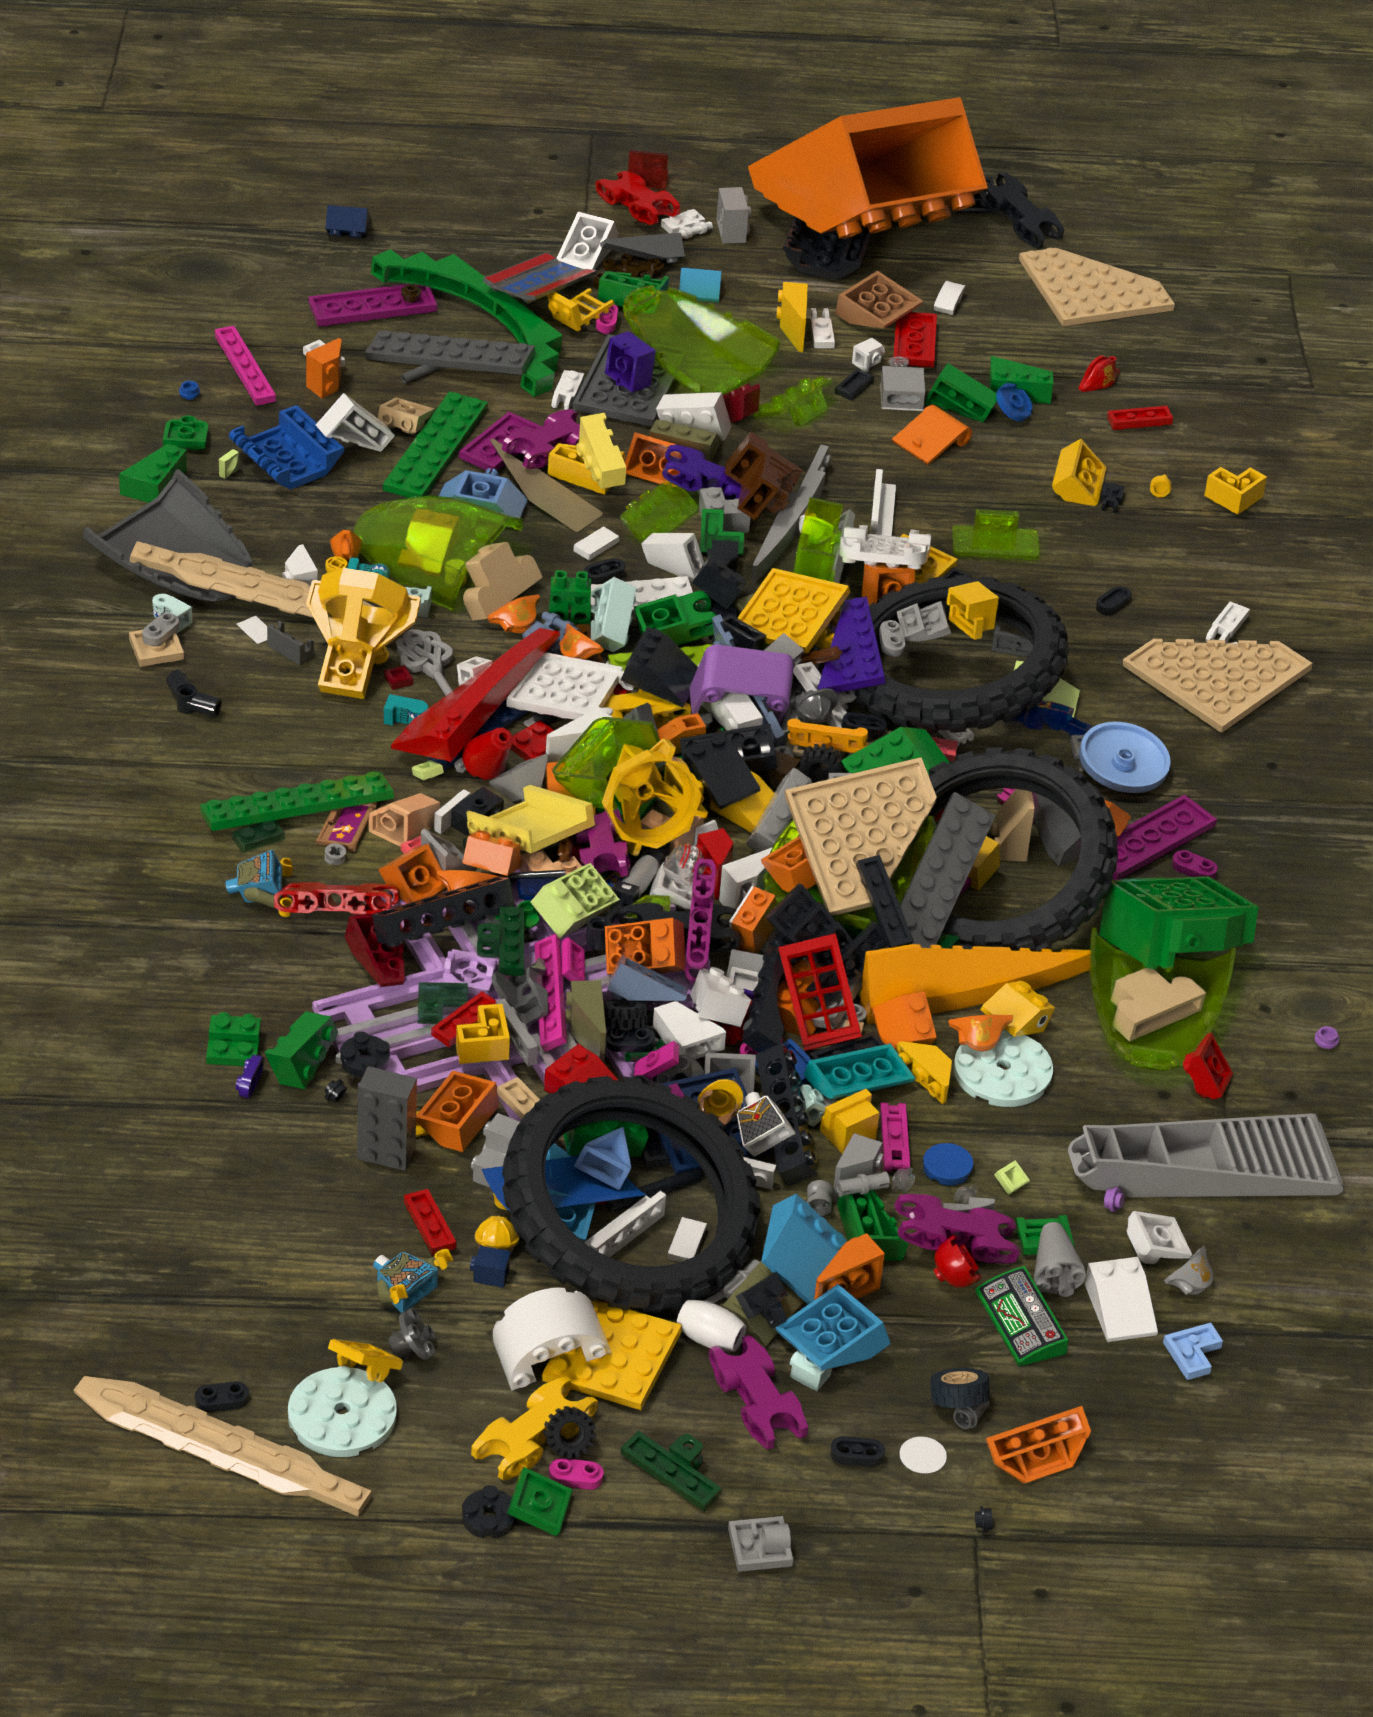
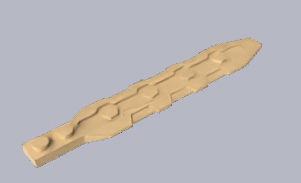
M139 541L136 542L130 555V562H138L142 566L171 573L188 585L206 590H216L234 595L238 599L249 602L255 601L279 608V610L284 612L297 613L313 618L306 605L311 586L305 582L274 576L252 567H242L202 553H178ZM363 600V605L372 606Z
M84 1376L74 1389V1393L106 1421L129 1431H137L152 1437L174 1450L185 1451L211 1462V1465L222 1470L233 1471L257 1481L260 1486L279 1494L310 1496L358 1517L372 1498L371 1490L323 1471L313 1458L306 1453L286 1445H278L254 1435L253 1431L241 1426L225 1423L207 1415L205 1411L193 1406L177 1403L161 1396L159 1392L135 1382Z

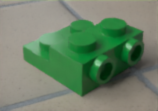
M226 1012L211 1015L206 1064L244 1066L247 1058L250 1059L253 1054L258 1055L261 1018H256L252 1014H245L242 1017L231 1016Z

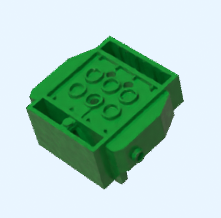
M1209 876L1112 880L1113 883L1106 898H1104L1099 935L1108 940L1109 944L1117 946L1149 969H1158V966L1164 969L1172 968L1176 953L1224 951L1254 942L1259 906Z

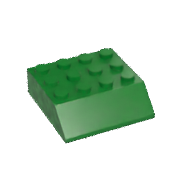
M899 727L841 760L845 773L852 774L922 757L929 774L930 768L943 761L947 764L950 762L925 729Z

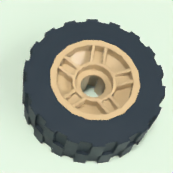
M951 1368L937 1372L930 1378L931 1400L936 1405L949 1408L974 1407L990 1399L989 1375L987 1372H983V1370Z

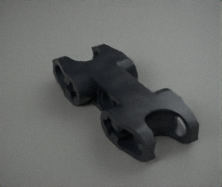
M998 173L996 179L997 186L986 181L988 187L986 191L989 195H986L984 191L978 193L985 206L992 212L1002 211L1013 221L1014 232L1029 245L1035 248L1043 247L1045 241L1044 234L1053 239H1061L1065 230L1056 215L1047 207L1038 209L1027 199L1028 193L1025 186L1008 173ZM1052 225H1054L1057 228L1058 233L1054 230Z
M640 903L619 909V923L621 924L666 918L677 919L684 924V944H687L690 912L665 911L664 907L657 903ZM713 904L709 953L728 951L739 947L740 933L733 929H728L730 927V919H720L724 914L733 916L736 909ZM628 913H634L637 917L626 918L624 917V915ZM696 920L697 923L706 922L704 920ZM731 937L734 940L727 943L722 941L721 938Z

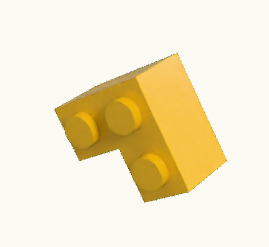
M1220 467L1208 475L1204 496L1229 509L1231 512L1240 514L1263 498L1267 476L1252 468L1236 476Z
M503 1004L478 1006L476 1024L456 1025V1050L459 1064L509 1060L510 1037Z

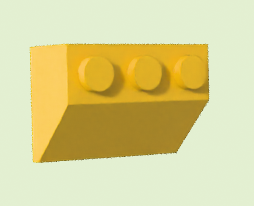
M1079 439L1061 450L1052 484L1053 490L1064 501L1096 506L1098 505L1107 467L1084 441Z

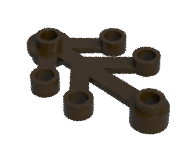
M631 254L621 255L622 265L615 264L614 259H605L603 261L604 270L631 273V277L636 278L641 273L640 278H644L645 274L650 275V279H652L653 276L660 275L664 269V263L657 258L641 261L633 259ZM602 272L597 273L593 278V287L597 290L599 289V280L604 274Z

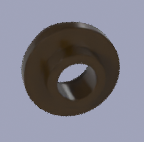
M409 284L401 289V295L406 302H416L421 296V289L414 284Z

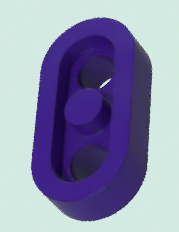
M253 1054L250 1059H246L244 1073L242 1076H238L236 1082V1090L239 1091V1096L252 1097L263 1072V1056Z

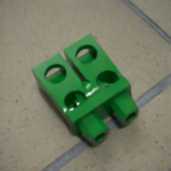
M562 570L555 571L554 577H551L549 613L565 614L561 619L568 621L569 605H571V622L575 625L589 624L590 626L591 579L588 577V572L579 571L576 573V578H567V572ZM574 615H587V617L580 620L575 618Z

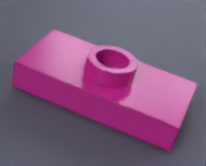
M567 937L562 941V976L570 982L585 981L584 949Z
M672 1041L635 1062L634 1076L643 1075L651 1079L679 1063V1045Z

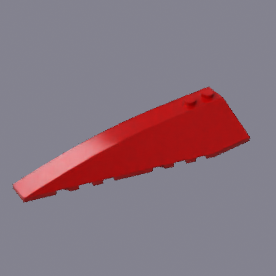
M539 628L525 637L495 661L414 718L391 744V749L451 762L557 640L560 632Z

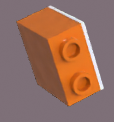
M751 886L729 921L730 929L740 933L739 947L735 948V950L754 954L759 953L774 929L765 918L776 907V896L774 894Z

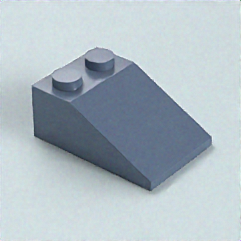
M623 955L609 979L607 990L611 991V996L621 1001L624 998L629 1001H685L688 989Z

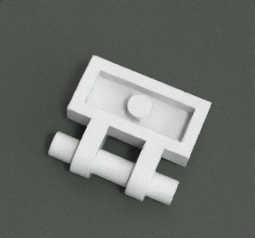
M695 209L661 220L662 228L668 233H681L682 239L692 238L695 234H704L707 230L713 228L710 221L705 223V218Z

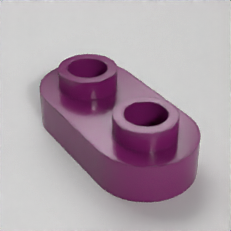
M1187 850L1178 851L1173 855L1172 867L1176 871L1190 877L1209 876L1212 879L1216 878L1218 867L1213 861Z

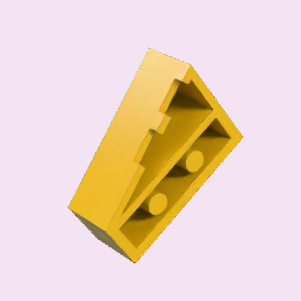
M558 443L549 453V476L604 495L611 488L601 489L597 481L593 480L592 473L585 467L583 458L577 453L576 445ZM620 451L625 462V452Z

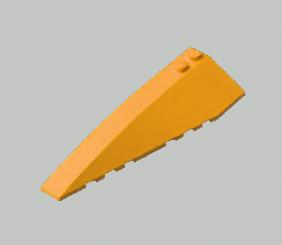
M920 944L866 951L859 1005L864 1007L867 1012L866 1020L868 1024L875 1023L872 1012L873 1007L901 995L925 992L931 1014L986 1003L1006 983L1024 981L1031 986L1032 990H1036L1089 971L1091 951L1062 949L1060 952H1052L1051 949H1042L1041 952L1031 951L1030 948H1020L1019 951H1011L1010 947L974 946L972 949L953 946L952 949L941 948L940 945L921 948Z

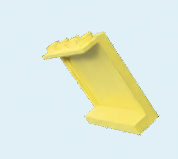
M533 785L523 787L524 802L488 817L467 811L469 834L480 830L489 832L491 837L494 838L508 837L513 839V843L520 844V850L529 853L538 851L595 825L592 803Z

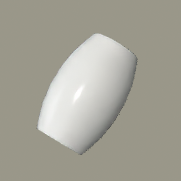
M687 1300L677 1318V1324L682 1325V1332L708 1348L717 1346L723 1351L735 1352L740 1347L742 1337L746 1333V1325L736 1315L723 1307L706 1301Z

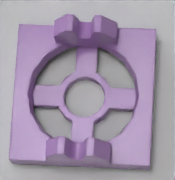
M455 949L448 951L441 988L471 994H479L483 991L489 995L493 985L491 983V976L498 970L499 958L480 957L477 953ZM460 962L470 963L469 967L463 969L453 968ZM478 964L485 965L487 973L480 972L477 969ZM466 972H474L477 976L467 978L464 974ZM454 976L461 977L462 981H459Z

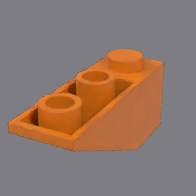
M696 713L676 717L657 729L660 740L663 738L668 739L676 747L674 754L681 753L680 738L706 734V725L700 715Z

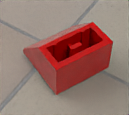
M724 828L699 834L696 845L701 850L699 859H701L703 854L702 859H711L716 866L715 900L720 897L722 865L732 862L734 843ZM701 866L698 869V873L711 875L712 870L708 866Z

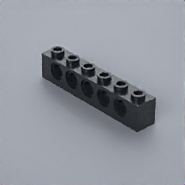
M497 876L374 913L372 918L377 942L387 944L388 947H395L401 945L402 940H418L423 938L425 933H441L448 926L456 928L464 926L465 921L484 920L486 919L485 915L491 913L499 915L500 907H514L515 905L510 879ZM486 895H487L488 900H487V903L485 904V903H484V899H485V897H486ZM467 902V908L464 911L463 906ZM446 908V914L443 917L442 912ZM423 914H424V915H425V921H424V923L422 924L421 918H422V916H423ZM402 921H404V927L401 930L400 924Z
M781 1043L756 1054L763 1096H768L779 1107L795 1131L794 1135L773 1146L778 1173L791 1186L817 1175L815 1167L817 1157L811 1147L813 1137L808 1130L809 1118L803 1108L805 1098L799 1088L801 1078L795 1068L797 1059L792 1050L789 1051Z

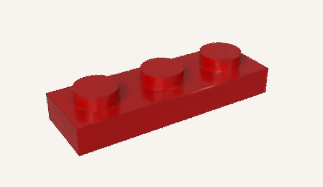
M1168 406L1111 410L1107 414V419L1113 430L1172 425L1173 416Z
M481 991L431 1028V1036L447 1047L452 1046L456 1043V1025L476 1024L478 1006L492 1005L496 1003V1000Z
M429 1189L404 1195V1204L431 1255H435L442 1249H448L449 1251L456 1249V1240Z

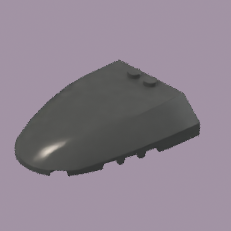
M179 469L175 471L170 482L153 501L101 534H95L89 527H86L83 531V538L106 556L145 581L180 596L208 601H221L235 597L234 595L216 590H206L188 585L171 573L142 566L138 562H130V555L137 541L178 553H202L242 567H252L251 557L241 539L237 540L233 534L232 526L224 522L221 512L219 510L215 511L209 504V498Z

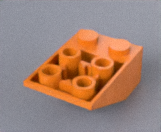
M666 918L605 926L606 967L608 975H612L622 955L659 974L685 971L684 924L677 919Z

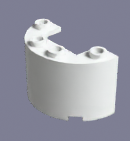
M549 1288L526 1295L504 1311V1318L501 1321H497L493 1329V1342L511 1391L536 1382L531 1365L546 1361L551 1357L569 1352L581 1346L587 1362L611 1353L592 1302L586 1295L577 1290L571 1293L566 1292L565 1288Z

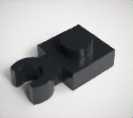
M1104 482L1100 499L1102 511H1105L1106 507H1112L1113 513L1117 512L1118 504L1121 505L1124 485Z

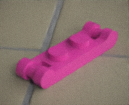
M880 1102L882 1149L885 1155L883 1171L901 1170L903 1173H909L910 1155L906 1103L888 1105V1103ZM892 1157H901V1160H893Z

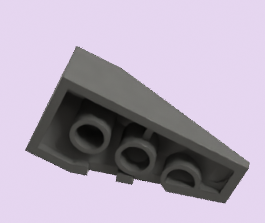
M681 233L605 239L600 243L602 248L646 259L657 258L662 262L667 261V264L678 263V260L685 256Z

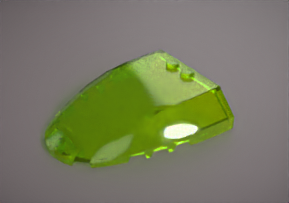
M654 285L640 287L627 295L623 305L624 316L633 334L656 350L655 363L674 381L691 393L722 392V395L727 394L761 375L779 350L781 341L746 319L741 322L733 318L730 311L723 313L716 310L713 303H709L708 306L697 301V296L669 287L667 291L655 289Z
M430 495L397 499L373 506L357 520L354 533L363 540L360 552L374 565H386L390 570V574L395 576L401 585L406 583L411 587L427 589V586L432 587L431 601L454 610L457 594L463 578L468 572L466 562L477 555L480 548L491 545L506 526L520 531L524 527L522 518L456 498Z
M1092 927L1089 952L1091 990L1095 1009L1110 1047L1122 1060L1141 1069L1166 1071L1182 1067L1185 1055L1194 1052L1203 1038L1213 1031L1228 993L1236 948L1233 947L1227 954L1205 962L1175 958L1172 968L1164 969L1158 966V969H1154L1170 984L1175 977L1179 976L1193 980L1206 992L1202 1010L1137 1039L1128 1041L1113 1025L1117 1006L1111 1001L1116 980L1146 967L1123 950H1116L1098 936L1097 928Z

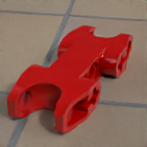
M622 171L617 173L618 180L601 179L596 181V191L605 202L610 205L621 203L627 206L632 217L640 222L653 225L659 222L658 215L674 217L680 214V204L669 192L665 190L659 192L647 188L644 179L637 174Z
M319 882L290 883L274 895V907L282 912L291 913L347 911L352 914H374L391 909L392 906L399 902L398 888L389 884L364 883L359 886L325 885ZM386 889H387V890L392 891V893H393V895H394L393 901H392V896H391L390 894H388L387 892L383 891V890H386ZM332 893L340 895L341 903H336L333 900ZM289 894L293 899L292 905L285 907L280 903V896L283 895V898H289Z

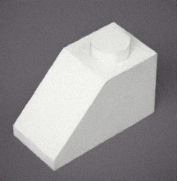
M302 544L295 549L285 562V572L282 573V576L285 579H295L311 586L313 580H318V570Z

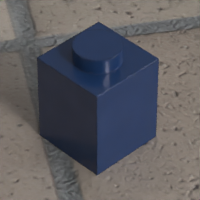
M480 1246L477 1256L473 1255L470 1263V1271H474L473 1282L504 1288L510 1270L511 1251Z

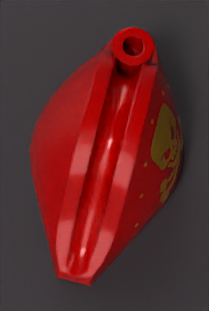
M1101 355L1095 358L1087 367L1078 389L1082 392H1087L1113 385L1120 374V370L1115 366L1116 357Z

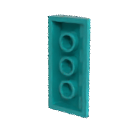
M891 1043L810 1060L803 1074L815 1089L830 1099L850 1096L864 1089L873 1091L914 1082L915 1080L914 1075Z

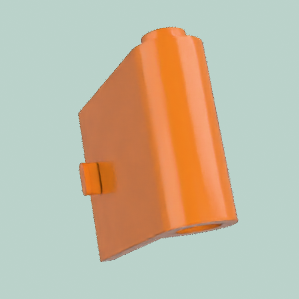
M930 405L894 436L892 442L929 465L953 443L959 446L966 445L972 436V429L939 407Z

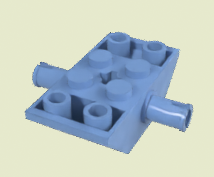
M488 468L485 474L465 470L444 484L433 507V512L464 518L462 524L466 529L471 524L470 530L476 527L477 521L517 528L528 499L508 478L499 477L495 469L492 470L491 474V468Z

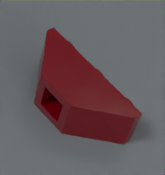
M748 383L722 395L731 423L759 411V383L752 387Z

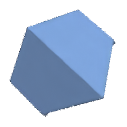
M621 1127L586 1143L574 1167L620 1190L631 1169L624 1128Z

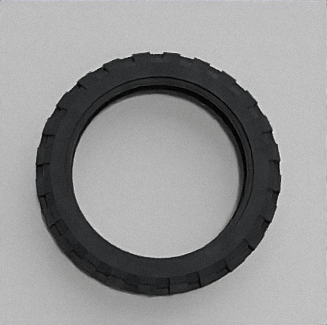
M956 575L955 578L944 579V576L930 578L928 582L920 584L914 582L903 586L898 592L891 591L878 599L876 604L872 603L869 605L879 652L882 649L879 636L880 626L883 622L889 620L899 623L897 611L916 603L920 609H923L941 601L948 618L950 612V605L947 604L949 588L976 581L999 597L995 620L1008 624L1022 632L1032 643V651L1026 660L1010 674L996 681L961 690L920 689L899 683L884 673L885 684L854 689L852 691H855V700L863 708H866L873 715L883 718L886 722L892 720L894 724L900 727H917L932 733H938L939 730H949L950 733L966 732V729L977 727L980 730L992 727L997 721L1007 722L1018 717L1022 710H1030L1042 701L1060 680L1059 676L1063 675L1068 663L1069 647L1065 625L1061 622V618L1051 606H1048L1041 597L1008 581L1001 583L997 578L982 576L981 579L972 578L971 575Z
M1004 747L986 748V753L975 755L973 751L957 755V760L947 764L943 761L930 768L928 776L937 797L936 802L890 879L899 904L913 878L912 861L917 842L931 820L946 808L951 795L956 792L965 797L980 791L1008 788L1026 790L1046 797L1060 806L1072 818L1081 836V850L1076 868L1065 886L1051 900L1029 913L1000 921H976L950 914L941 934L960 937V946L963 949H972L974 946L1010 947L1011 951H1019L1020 948H1030L1031 951L1041 952L1042 949H1051V945L1059 940L1065 941L1078 931V927L1084 921L1088 922L1099 909L1098 905L1101 900L1106 898L1113 883L1112 877L1116 871L1118 860V841L1110 809L1107 807L1104 797L1099 790L1087 781L1085 775L1074 767H1067L1063 764L1062 760L1048 754L1040 756L1036 755L1033 750L1016 748L1014 751H1005Z
M603 1076L588 1078L584 1083L574 1081L559 1087L557 1092L549 1093L535 1103L534 1107L524 1115L517 1125L508 1144L502 1171L504 1177L502 1189L505 1205L510 1209V1220L517 1235L524 1238L527 1243L525 1248L537 1263L543 1262L550 1268L548 1274L562 1285L568 1282L578 1288V1291L586 1295L591 1301L599 1298L607 1301L608 1307L621 1308L628 1311L629 1307L638 1308L640 1312H662L664 1308L678 1310L683 1307L687 1300L702 1301L718 1293L724 1285L736 1276L737 1271L741 1270L757 1239L760 1226L758 1221L759 1214L761 1213L760 1195L755 1189L757 1181L751 1164H748L743 1158L744 1150L735 1137L732 1135L728 1136L724 1132L725 1125L713 1113L705 1114L699 1109L700 1103L685 1094L681 1098L671 1093V1087L657 1082H653L650 1086L642 1084V1079L620 1076L618 1080H612V1077ZM599 1121L631 1122L666 1135L683 1147L697 1161L712 1186L718 1209V1223L713 1241L696 1256L683 1262L666 1266L632 1265L599 1253L580 1240L567 1227L550 1199L545 1179V1163L550 1147L557 1139L570 1130L584 1124Z

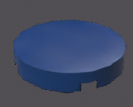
M1006 383L996 393L999 407L1009 418L1023 422L1032 414L1031 400L1024 390L1015 388L1017 385Z
M940 1143L926 1151L923 1157V1171L931 1180L933 1178L938 1180L939 1184L958 1185L964 1183L968 1176L972 1174L973 1158L961 1146L952 1143Z

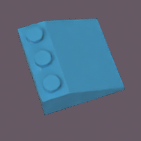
M795 1194L773 1205L761 1262L773 1273L776 1272L779 1278L809 1305L814 1301L816 1279L847 1240L825 1218L821 1217L811 1208L807 1202Z
M839 1284L776 1327V1331L805 1355L821 1371L870 1359L891 1344L884 1323Z

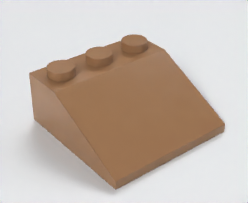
M876 271L839 294L835 314L850 324L886 328L922 305L923 300L879 271Z

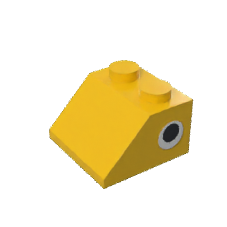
M1017 981L1006 983L982 1005L980 1010L986 1015H1013V1022L1004 1029L1014 1037L1044 1032L1055 1007L1048 1002L1046 997L1033 991L1028 983Z

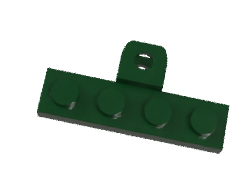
M500 907L499 924L483 923L478 925L477 955L486 958H499V973L506 976H523L524 908Z
M638 1430L621 1447V1454L704 1512L722 1494L720 1486L697 1471L703 1464V1456L700 1455L703 1450V1444L690 1434L680 1436L669 1447L668 1451ZM685 1444H692L694 1447L691 1448V1447H689V1446H685V1447H683V1446H684Z

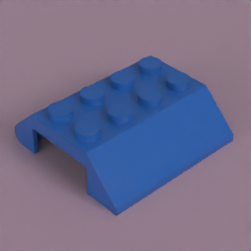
M297 405L279 411V426L250 437L245 435L244 426L235 428L229 433V438L239 448L243 449L255 463L267 471V474L277 483L290 490L326 476L344 452V447L333 437H325L316 426L317 423Z

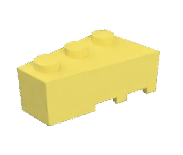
M605 413L580 417L579 443L576 446L578 455L583 458L585 467L590 470L593 480L597 481L601 489L625 485L626 465L618 445L613 446L610 438L613 436L611 429L607 430L605 426V420L607 419Z

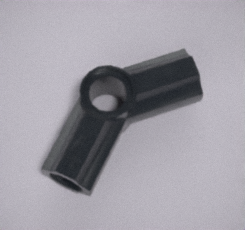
M175 670L166 677V683L177 702V710L179 712L191 714L196 711L215 718L220 714L222 699L197 692V688L190 683L185 673Z

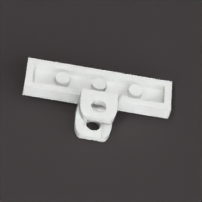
M808 662L796 665L793 673L805 691H816L821 674L814 664ZM847 691L849 694L845 692L837 693L838 704L832 710L831 716L826 720L829 726L842 728L841 722L848 709L846 703L856 699L855 691Z

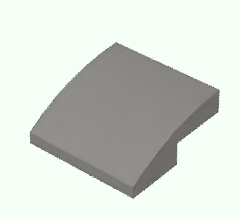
M941 601L923 609H920L916 603L897 611L905 641H926L951 634L946 612Z

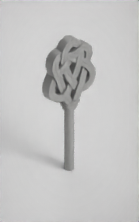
M411 629L403 635V638L397 640L396 651L400 656L401 666L405 665L411 673L422 671L427 676L435 679L445 696L453 691L442 674V667L452 662L453 649L448 644L442 642L437 633Z

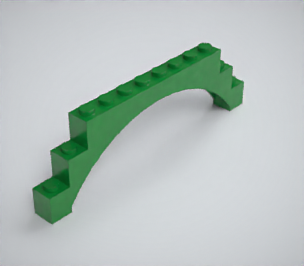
M391 249L372 257L371 274L383 283H408L438 289L468 300L492 314L508 328L518 343L535 346V354L522 374L520 387L533 397L553 388L554 371L557 370L563 335L509 294L502 291L495 292L483 282L484 276L462 259L452 254L434 261L424 252L403 259Z

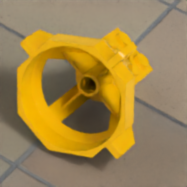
M341 568L322 575L321 581L313 580L306 605L328 643L318 683L320 692L365 699L376 654L416 623L421 604L420 597L409 595L407 588L373 572ZM363 600L375 603L383 608L363 605ZM347 669H350V672H349V673H347V674H343V673H342V672H346Z
M665 738L661 739L650 750L645 751L642 748L624 743L618 763L613 768L602 800V805L616 833L622 840L626 841L629 853L634 856L639 855L642 845L657 849L690 831L695 816L707 818L708 815L705 808L699 804L702 795L687 764L681 758L673 757L676 747ZM668 762L678 771L683 784V793L662 781V777L655 765L656 763ZM614 794L618 801L621 802L625 824L613 812ZM658 797L677 809L676 813L664 824L652 829H642L639 816L640 805Z

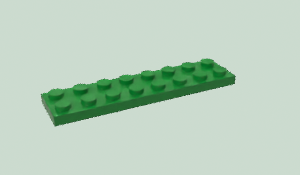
M448 392L383 482V491L423 501L488 409V402L459 393Z
M372 771L362 776L349 775L343 779H327L317 784L304 783L289 789L282 787L272 792L265 793L259 791L244 797L237 795L227 800H209L207 803L200 804V811L210 830L216 831L394 799V790L381 772Z

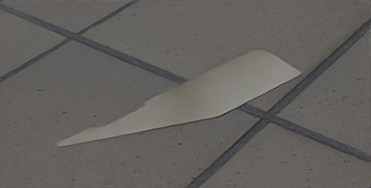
M495 439L490 440L527 499L573 531L579 532L603 515L600 510L538 468H525L522 465L523 462L502 450L503 445Z

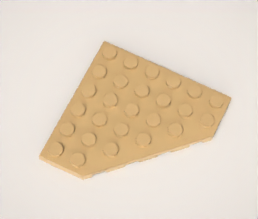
M1058 248L1031 250L1019 254V261L1062 326L1174 310L1175 303L1159 281Z
M1152 639L1123 659V666L1221 733L1312 670V663L1279 641H1270V644H1257V641L1238 640V644L1225 643V640H1207V643H1194V639H1176L1175 642H1163L1162 639Z
M922 757L785 790V798L823 903L831 916L872 906L855 865L856 862L880 855L888 877L891 879L930 813L937 797Z

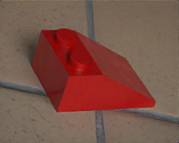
M578 1043L545 1069L544 1091L553 1094L561 1086L574 1081L584 1083L588 1078L608 1076L612 1077V1080L618 1079L596 1054Z

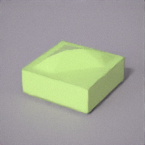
M232 449L219 458L220 477L226 479L239 470L238 451Z
M432 760L412 767L413 775L422 780L444 773L442 765Z
M1016 1160L994 1174L1008 1195L1030 1182Z

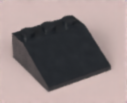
M647 626L628 660L621 681L683 708L690 696L689 688L698 667L668 635L663 634L658 629H652Z

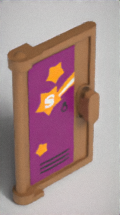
M373 802L331 810L315 843L325 846L334 843L340 844L345 847L346 852H355L357 843L369 821V813L376 809L377 803Z

